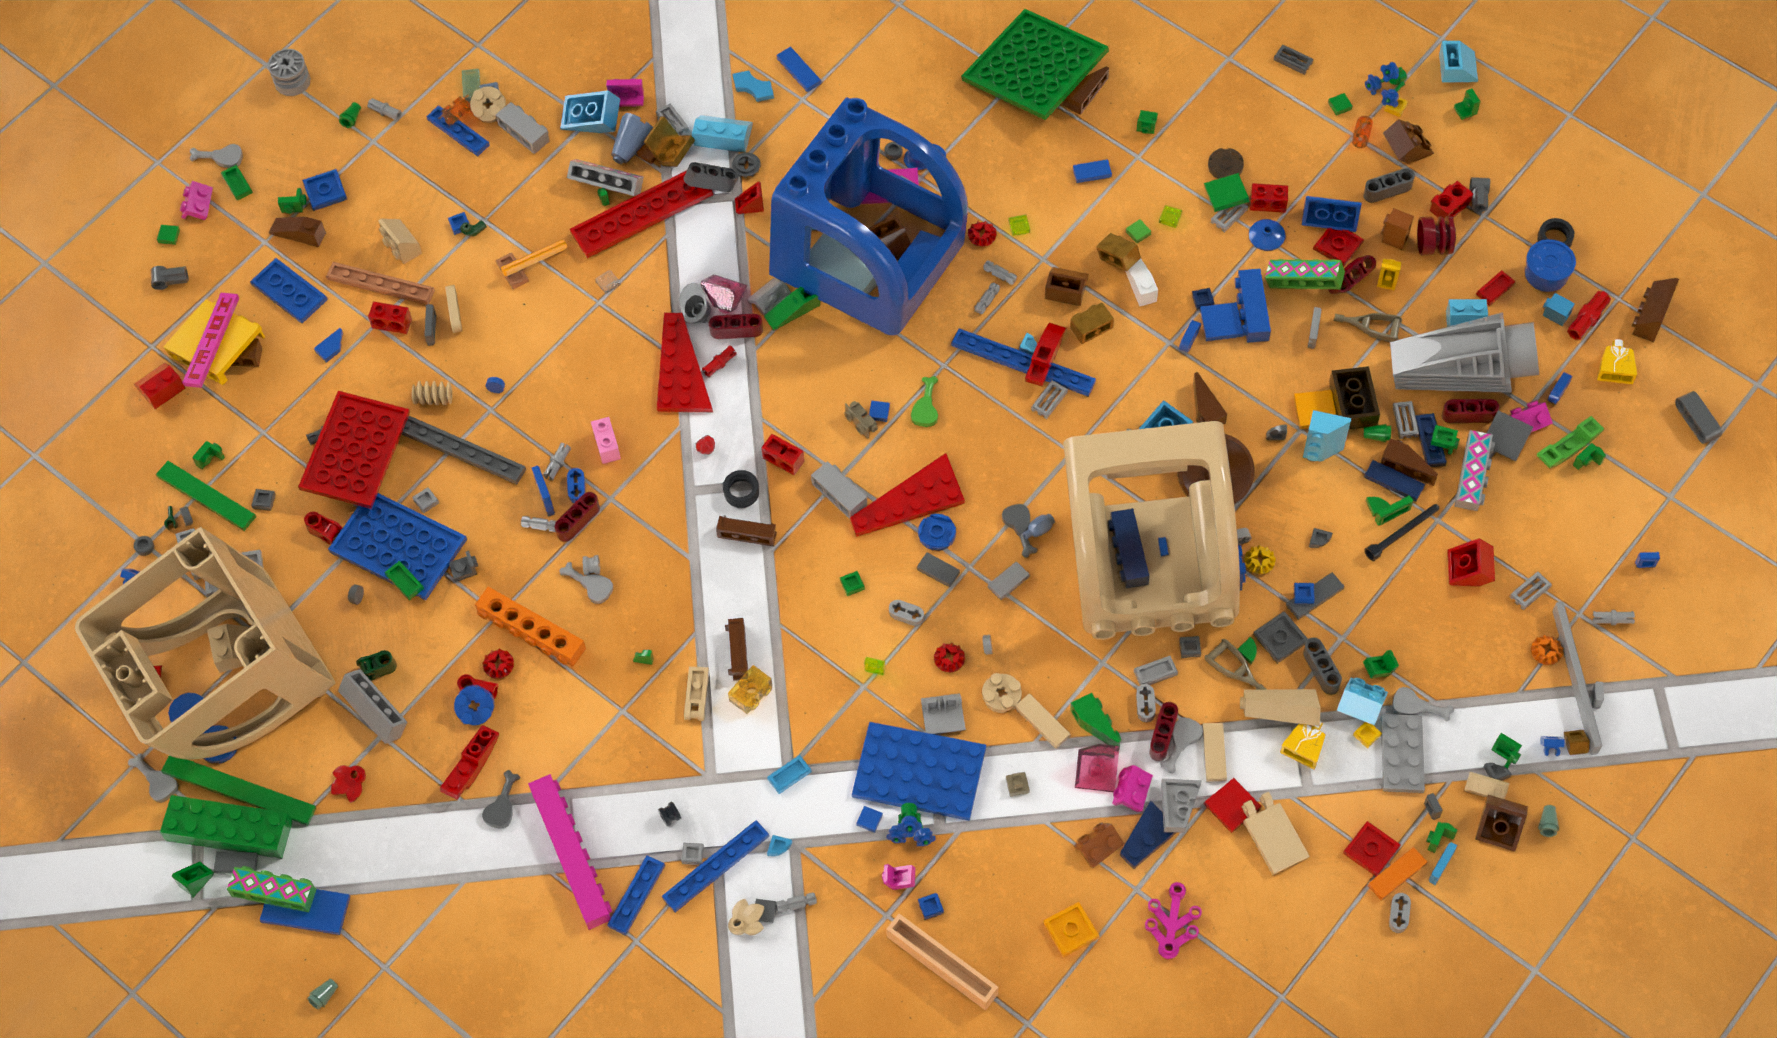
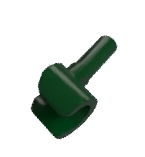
M168 506V518L164 521V525L168 530L170 523H173L175 529L178 527L173 517L172 506Z

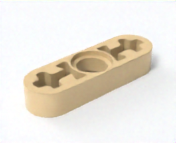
M455 285L445 286L453 333L462 332Z

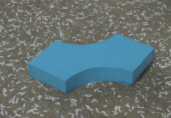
M750 70L732 74L737 92H747L754 96L757 102L774 99L770 81H761L754 78Z

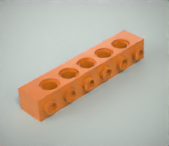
M489 586L475 603L477 614L485 620L487 618L490 619L498 628L502 629L504 627L516 638L520 636L530 646L541 648L544 654L555 656L563 665L569 664L573 667L586 650L584 640ZM502 608L500 611L494 612L495 609ZM512 617H517L516 620L510 621ZM528 626H533L532 629L525 630ZM544 635H549L548 638L541 639ZM560 644H565L563 648H557Z

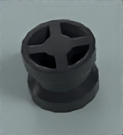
M672 801L665 808L661 807L658 809L666 826L671 825L674 820L682 819Z

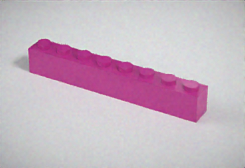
M551 774L528 783L588 930L609 922L611 919L609 913L613 911L609 902H604L602 898L605 892L601 883L596 884L594 878L598 877L594 866L589 867L587 860H590L586 848L582 849L580 846L583 840L579 831L575 832L572 827L576 824L572 814L567 815L565 809L568 808V804L564 796L561 798L558 791H561L557 779L553 781Z

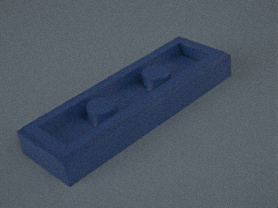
M1434 413L1416 415L1419 439L1425 462L1430 467L1446 466L1447 462L1443 448L1430 445L1435 425H1437Z
M1372 460L1364 475V478L1404 497L1410 495L1415 502H1417L1425 487L1424 483Z

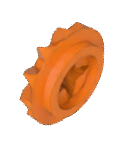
M1543 635L1534 640L1531 645V653L1539 663L1553 665L1562 658L1563 647L1560 644V640L1557 641L1553 636ZM1549 644L1551 651L1544 655V648Z

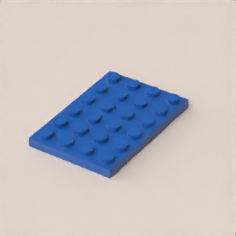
M378 493L372 509L361 506L357 507L328 550L331 554L390 583L392 582L385 576L384 572L400 561L424 587L416 596L427 600L448 569L449 563L454 560L467 541V537Z
M869 722L852 790V797L901 807L904 803H914L918 811L970 821L986 745Z

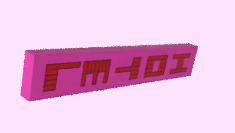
M220 293L182 382L184 386L202 388L239 301L238 294Z

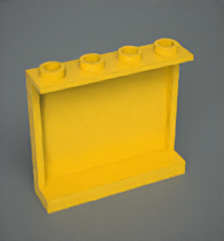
M205 299L163 346L170 358L187 367L190 366L216 305L215 301L212 303ZM233 313L206 377L224 385L228 381L224 375L226 370L256 336L262 339L265 338L262 327L256 322L248 321L242 315L238 316Z

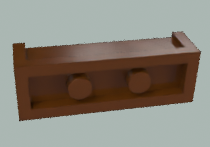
M726 515L724 517L719 516L716 527L718 538L773 547L777 531H775L776 524L726 518Z
M744 618L728 619V624L725 625V631H729L731 669H728V675L733 676V681L749 679Z

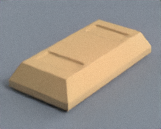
M1469 772L1464 791L1486 798L1489 794L1505 799L1510 783Z

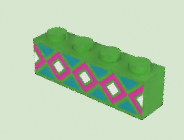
M1278 259L1269 261L1265 279L1270 288L1341 289L1345 270L1341 260Z
M242 866V868L234 867L227 891L231 897L309 913L316 888L312 881L305 878L296 880L286 874L277 876L273 875L270 871L261 870V872H258L250 867Z

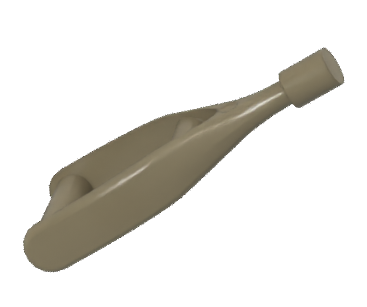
M1372 313L1358 317H1344V315L1335 314L1334 321L1348 322L1373 338L1393 342L1399 340L1398 332L1402 318L1383 313ZM1370 320L1393 322L1391 334L1388 335L1370 329Z
M1222 639V642L1213 651L1205 655V660L1223 675L1254 686L1256 690H1266L1262 684H1259L1254 679L1246 660L1228 640ZM1226 648L1242 663V666L1234 673L1214 661Z

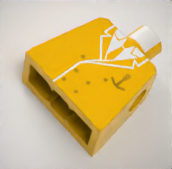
M1614 340L1612 346H1606L1597 380L1633 384L1637 376L1634 351L1631 348H1624V341Z
M1320 721V726L1298 724L1283 742L1280 753L1315 770L1326 736L1325 733L1320 731L1323 723Z

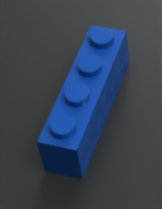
M1261 269L1238 270V276L1234 279L1235 289L1239 290V293H1237V303L1241 304L1239 314L1240 320L1244 321V325H1242L1243 336H1246L1247 343L1269 341L1271 328Z

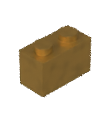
M1112 233L1096 246L1101 260L1126 272L1141 258L1139 247L1136 243Z
M1100 303L1092 305L1082 313L1075 314L1071 318L1070 329L1080 343L1084 344L1113 329L1114 318L1105 305Z

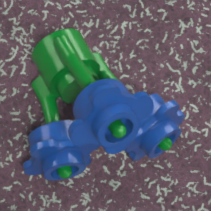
M1390 62L1389 65H1382L1380 68L1384 76L1382 79L1369 74L1367 81H1365V86L1368 91H1371L1372 95H1375L1376 91L1381 89L1383 82L1398 85L1394 90L1388 89L1381 92L1383 96L1381 102L1383 105L1397 107V100L1399 99L1397 92L1401 87L1405 86L1404 81L1407 79V74L1402 67L1398 68L1395 62Z
M904 803L901 806V814L898 815V825L892 826L889 829V834L886 836L887 839L894 843H905L906 837L914 836L913 839L917 841V846H927L936 840V837L932 835L933 832L929 828H923L921 814L917 813V806L914 803Z

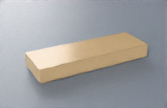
M1030 693L1015 705V709L1055 749L1070 737L1071 734Z
M1203 723L1206 782L1227 781L1223 723Z

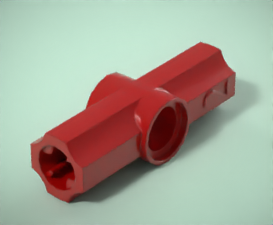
M1597 291L1589 303L1583 305L1577 318L1567 330L1571 338L1581 340L1590 327L1596 325L1602 312L1611 301L1608 293Z

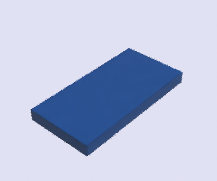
M277 258L250 281L253 287L300 323H304L328 300L326 295Z
M316 889L309 913L264 903L260 922L340 935L351 896L349 894Z

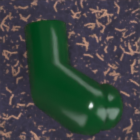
M482 220L475 225L465 222L461 225L460 230L463 234L473 237L487 226Z

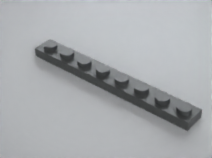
M411 416L408 417L402 432L404 436L516 485L526 471V467L522 464Z

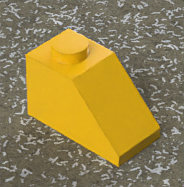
M1383 259L1377 287L1395 290L1401 262L1393 259Z

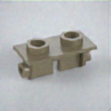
M853 401L850 407L845 403V417L849 422L852 421L856 425L855 427L861 435L864 434L869 439V432H875L878 429L877 423L870 415L862 417L867 414V411L859 402Z

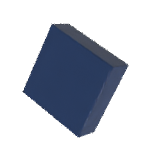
M1210 288L1192 291L1196 310L1200 309V306L1215 304Z

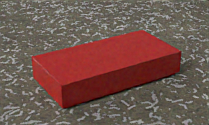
M1501 270L1481 287L1476 295L1480 299H1487V304L1491 306L1513 287L1516 281Z

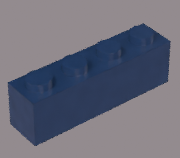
M1134 509L1111 512L1110 520H1107L1109 531H1113L1114 535L1111 537L1113 548H1117L1115 558L1117 565H1121V571H1119L1121 582L1125 583L1126 589L1149 585V572Z

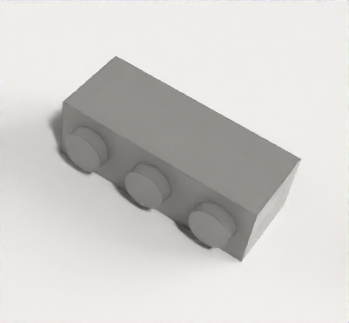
M510 102L496 114L498 125L533 154L550 142L547 128L543 125L540 126L531 115L525 114L520 106Z
M827 461L811 474L812 485L849 519L867 506L866 493L862 489L856 488L849 477H844L836 465L832 466Z

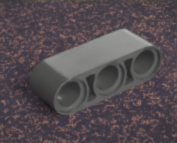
M692 162L686 171L684 182L693 187L731 192L739 175L731 168Z
M1404 168L1370 179L1366 182L1363 197L1367 202L1373 203L1408 192L1412 189L1415 173L1411 169Z
M1695 391L1675 399L1678 411L1702 444L1722 436L1720 425Z
M1314 637L1309 638L1305 643L1304 658L1322 690L1330 695L1336 694L1340 688L1342 677L1321 640ZM1309 648H1315L1317 651L1313 652ZM1318 664H1324L1326 668H1321ZM1331 680L1334 681L1336 684L1331 685L1327 681Z

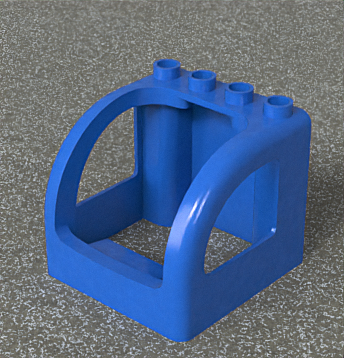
M846 97L773 192L771 198L769 275L795 288L803 287L804 292L808 295L816 294L818 300L887 335H897L906 326L964 245L968 217V200L964 185L948 159L922 135L902 123L867 107L864 100ZM880 138L894 141L915 155L933 176L942 197L882 168L879 165ZM869 192H872L946 231L942 237L920 230L897 262L890 250L872 231L849 214L833 206L829 201L832 200L844 207L854 208L863 202ZM811 227L840 242L866 265L877 283L879 297H873L810 265Z

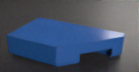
M339 328L314 347L315 352L326 363L341 352L342 329Z

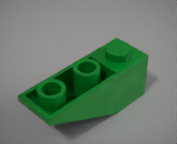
M799 287L764 315V318L773 331L819 307L820 300H818L816 294L810 296L804 292L803 287Z
M1090 693L1071 702L1070 711L1079 727L1116 751L1120 750L1121 736L1117 730H1113L1111 726L1112 721L1109 715L1104 714L1102 711L1103 706L1099 698H1095L1093 693Z

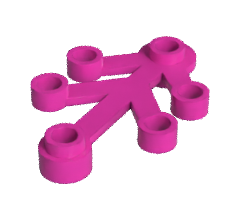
M1179 882L1173 883L1169 889V896L1172 898L1169 918L1160 908L1161 903L1158 899H1151L1148 903L1149 911L1154 913L1166 928V938L1157 928L1158 923L1154 918L1146 920L1145 929L1151 932L1158 941V952L1165 959L1175 958L1179 953V947L1190 939H1196L1199 934V929L1195 925H1190L1187 927L1185 934L1175 939L1176 931L1191 921L1198 920L1202 914L1200 907L1192 906L1189 913L1178 919L1180 900L1185 897L1186 893L1185 886ZM1179 887L1181 892H1175L1174 888ZM1156 903L1158 907L1152 908L1151 904ZM1197 910L1199 914L1195 916L1192 914V911ZM1152 922L1155 924V927L1150 928L1147 924ZM1189 930H1195L1196 934H1189ZM1169 945L1173 949L1171 951H1167L1165 947Z

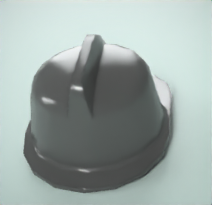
M697 283L688 284L681 291L679 298L683 317L688 323H706L711 313V306L706 299L704 290Z

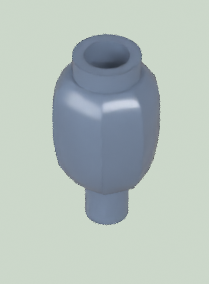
M1047 514L1036 517L1028 525V530L1022 533L1023 537L1028 539L1031 536L1039 537L1047 533L1055 523L1053 516Z

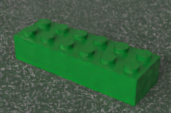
M171 795L160 834L169 842L234 852H253L260 856L282 859L293 821L286 812Z

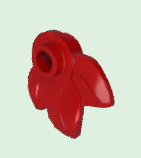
M346 765L339 766L332 772L337 779L331 785V794L341 795L346 793L348 801L352 803L362 793V783L365 781L366 772L364 768L358 765L352 767ZM357 772V777L353 778V774Z

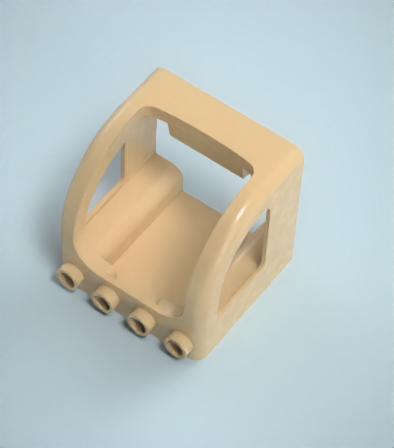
M1218 421L1067 438L1063 445L1082 620L1085 631L1092 634V637L1095 639L1105 640L1114 637L1116 632L1132 631V634L1136 636H1146L1154 633L1155 628L1171 627L1173 631L1185 632L1193 629L1195 624L1210 622L1214 627H1226L1233 624L1234 618L1239 614L1240 568L1233 490L1224 425ZM1188 465L1205 467L1209 471L1210 480L1193 483L1189 487V497L1105 506L1103 495L1089 493L1090 481L1095 477L1106 474L1107 479L1187 471ZM1133 508L1149 572V585L1126 589L1125 583L1121 582L1120 578H1118L1120 575L1117 574V571H1121V565L1116 563L1115 554H1117V548L1112 546L1111 537L1114 535L1113 531L1108 529L1107 520H1110L1111 512ZM1166 537L1169 555H1160L1158 538Z
M201 526L79 617L75 624L77 635L138 740L175 758L203 759L244 747L276 729L317 697L323 696L330 687L336 684L331 673L264 568ZM188 571L218 588L216 592L200 604L167 622L144 628H129L121 625L125 618ZM234 617L245 618L252 626L236 639L234 645L235 653L244 669L163 729L155 716L173 699L148 656L160 654L185 645L207 633V629L216 627L227 619ZM267 689L278 696L272 706L256 717L229 729L204 733L258 691Z

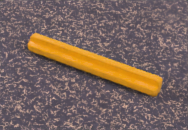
M563 239L502 266L501 271L504 276L511 275L566 250L567 244Z

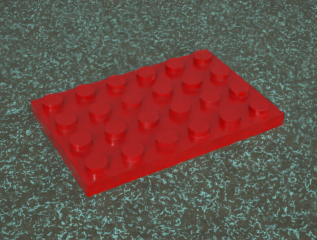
M337 391L298 485L299 490L372 509L409 417L410 410Z

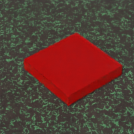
M1328 228L1316 242L1313 250L1331 260H1341L1344 267L1362 245L1364 239L1349 230Z
M1235 778L1231 779L1204 802V805L1231 833L1247 819L1242 809L1244 803L1251 800L1255 806L1256 813L1262 807Z
M1367 821L1346 847L1343 854L1377 877L1398 851L1401 844Z

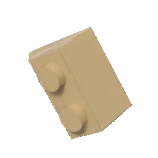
M224 624L207 629L213 661L220 673L243 666L235 653L234 645L236 639L250 627Z

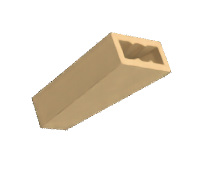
M1316 689L1244 690V696L1240 697V709H1244L1245 717L1320 726L1321 708Z

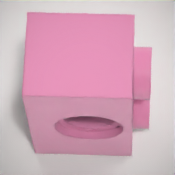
M606 417L592 421L591 425L602 463L605 464L621 459L610 418Z

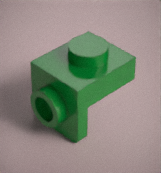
M297 188L296 196L278 197L281 213L303 212V206L306 205V195L302 193L301 188Z
M1387 650L1382 656L1369 657L1363 661L1371 679L1390 676L1399 667L1392 650Z
M1500 733L1491 749L1507 760L1504 766L1507 769L1511 763L1516 764L1522 755L1518 753L1522 745L1503 733Z
M1438 822L1435 831L1430 830L1426 842L1430 843L1427 850L1435 853L1442 836L1454 840L1457 829L1449 823Z

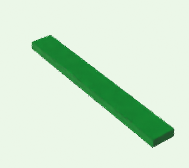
M168 756L161 770L163 774L251 806L286 812L293 821L307 826L316 810L315 805L187 759Z

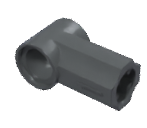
M1471 177L1469 190L1473 193L1472 210L1476 213H1482L1488 210L1490 178Z
M155 266L151 269V287L156 290H163L168 285L188 283L189 281L186 266L168 269L164 266Z

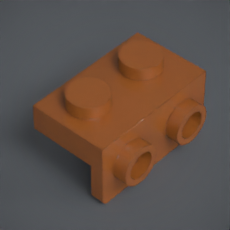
M1101 822L1093 828V832L1089 835L1081 836L1077 840L1078 843L1074 845V848L1080 850L1092 868L1125 844L1114 826L1110 823Z

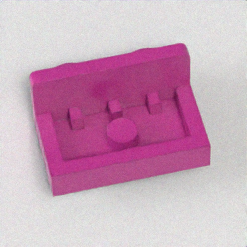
M642 79L607 80V90L620 98L619 107L644 105Z
M192 181L189 187L186 186L183 192L185 201H182L180 207L182 212L181 218L185 219L187 215L206 220L213 187Z
M1537 400L1527 403V407L1523 409L1521 407L1510 410L1511 414H1508L1533 426L1531 432L1553 424L1546 403H1538Z
M1135 765L1123 768L1119 773V782L1113 793L1114 799L1112 804L1115 806L1123 804L1136 812H1141L1153 775Z

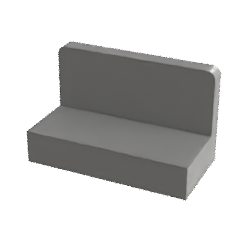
M773 278L750 296L747 301L754 303L760 313L766 315L791 294V291L785 282Z

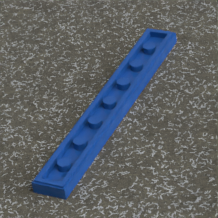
M960 328L951 343L955 348L1026 374L1033 356ZM1055 363L1051 364L1045 380L1047 382L1053 380L1066 389L1088 397L1096 382V378Z

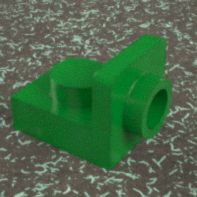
M1473 88L1466 90L1462 102L1454 104V109L1462 120L1478 113L1481 101Z
M1141 110L1136 131L1154 134L1158 113Z
M1435 425L1430 445L1448 449L1447 454L1451 455L1453 449L1457 450L1460 438H1457L1458 430Z
M205 441L192 458L196 466L203 470L206 465L210 464L213 456L221 460L225 457L222 452L223 449L218 444H211Z
M1591 443L1576 457L1573 466L1579 470L1582 466L1587 467L1592 461L1601 465L1606 454L1600 447Z

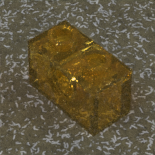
M752 665L728 692L729 701L748 714L751 710L753 711L758 707L763 696H767L771 692L772 679ZM749 689H756L753 693L747 692Z

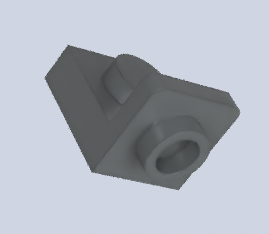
M469 551L465 552L466 557L449 563L455 582L477 575L475 567H478L476 557H471Z

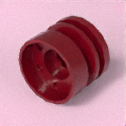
M1439 216L1436 225L1433 217H1420L1417 224L1419 254L1421 256L1433 255L1436 247L1440 255H1443L1444 252L1447 255L1454 253L1456 228L1453 217L1446 216L1444 220L1442 216Z

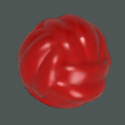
M705 435L695 443L697 451L701 454L709 455L715 449L714 438L709 435Z

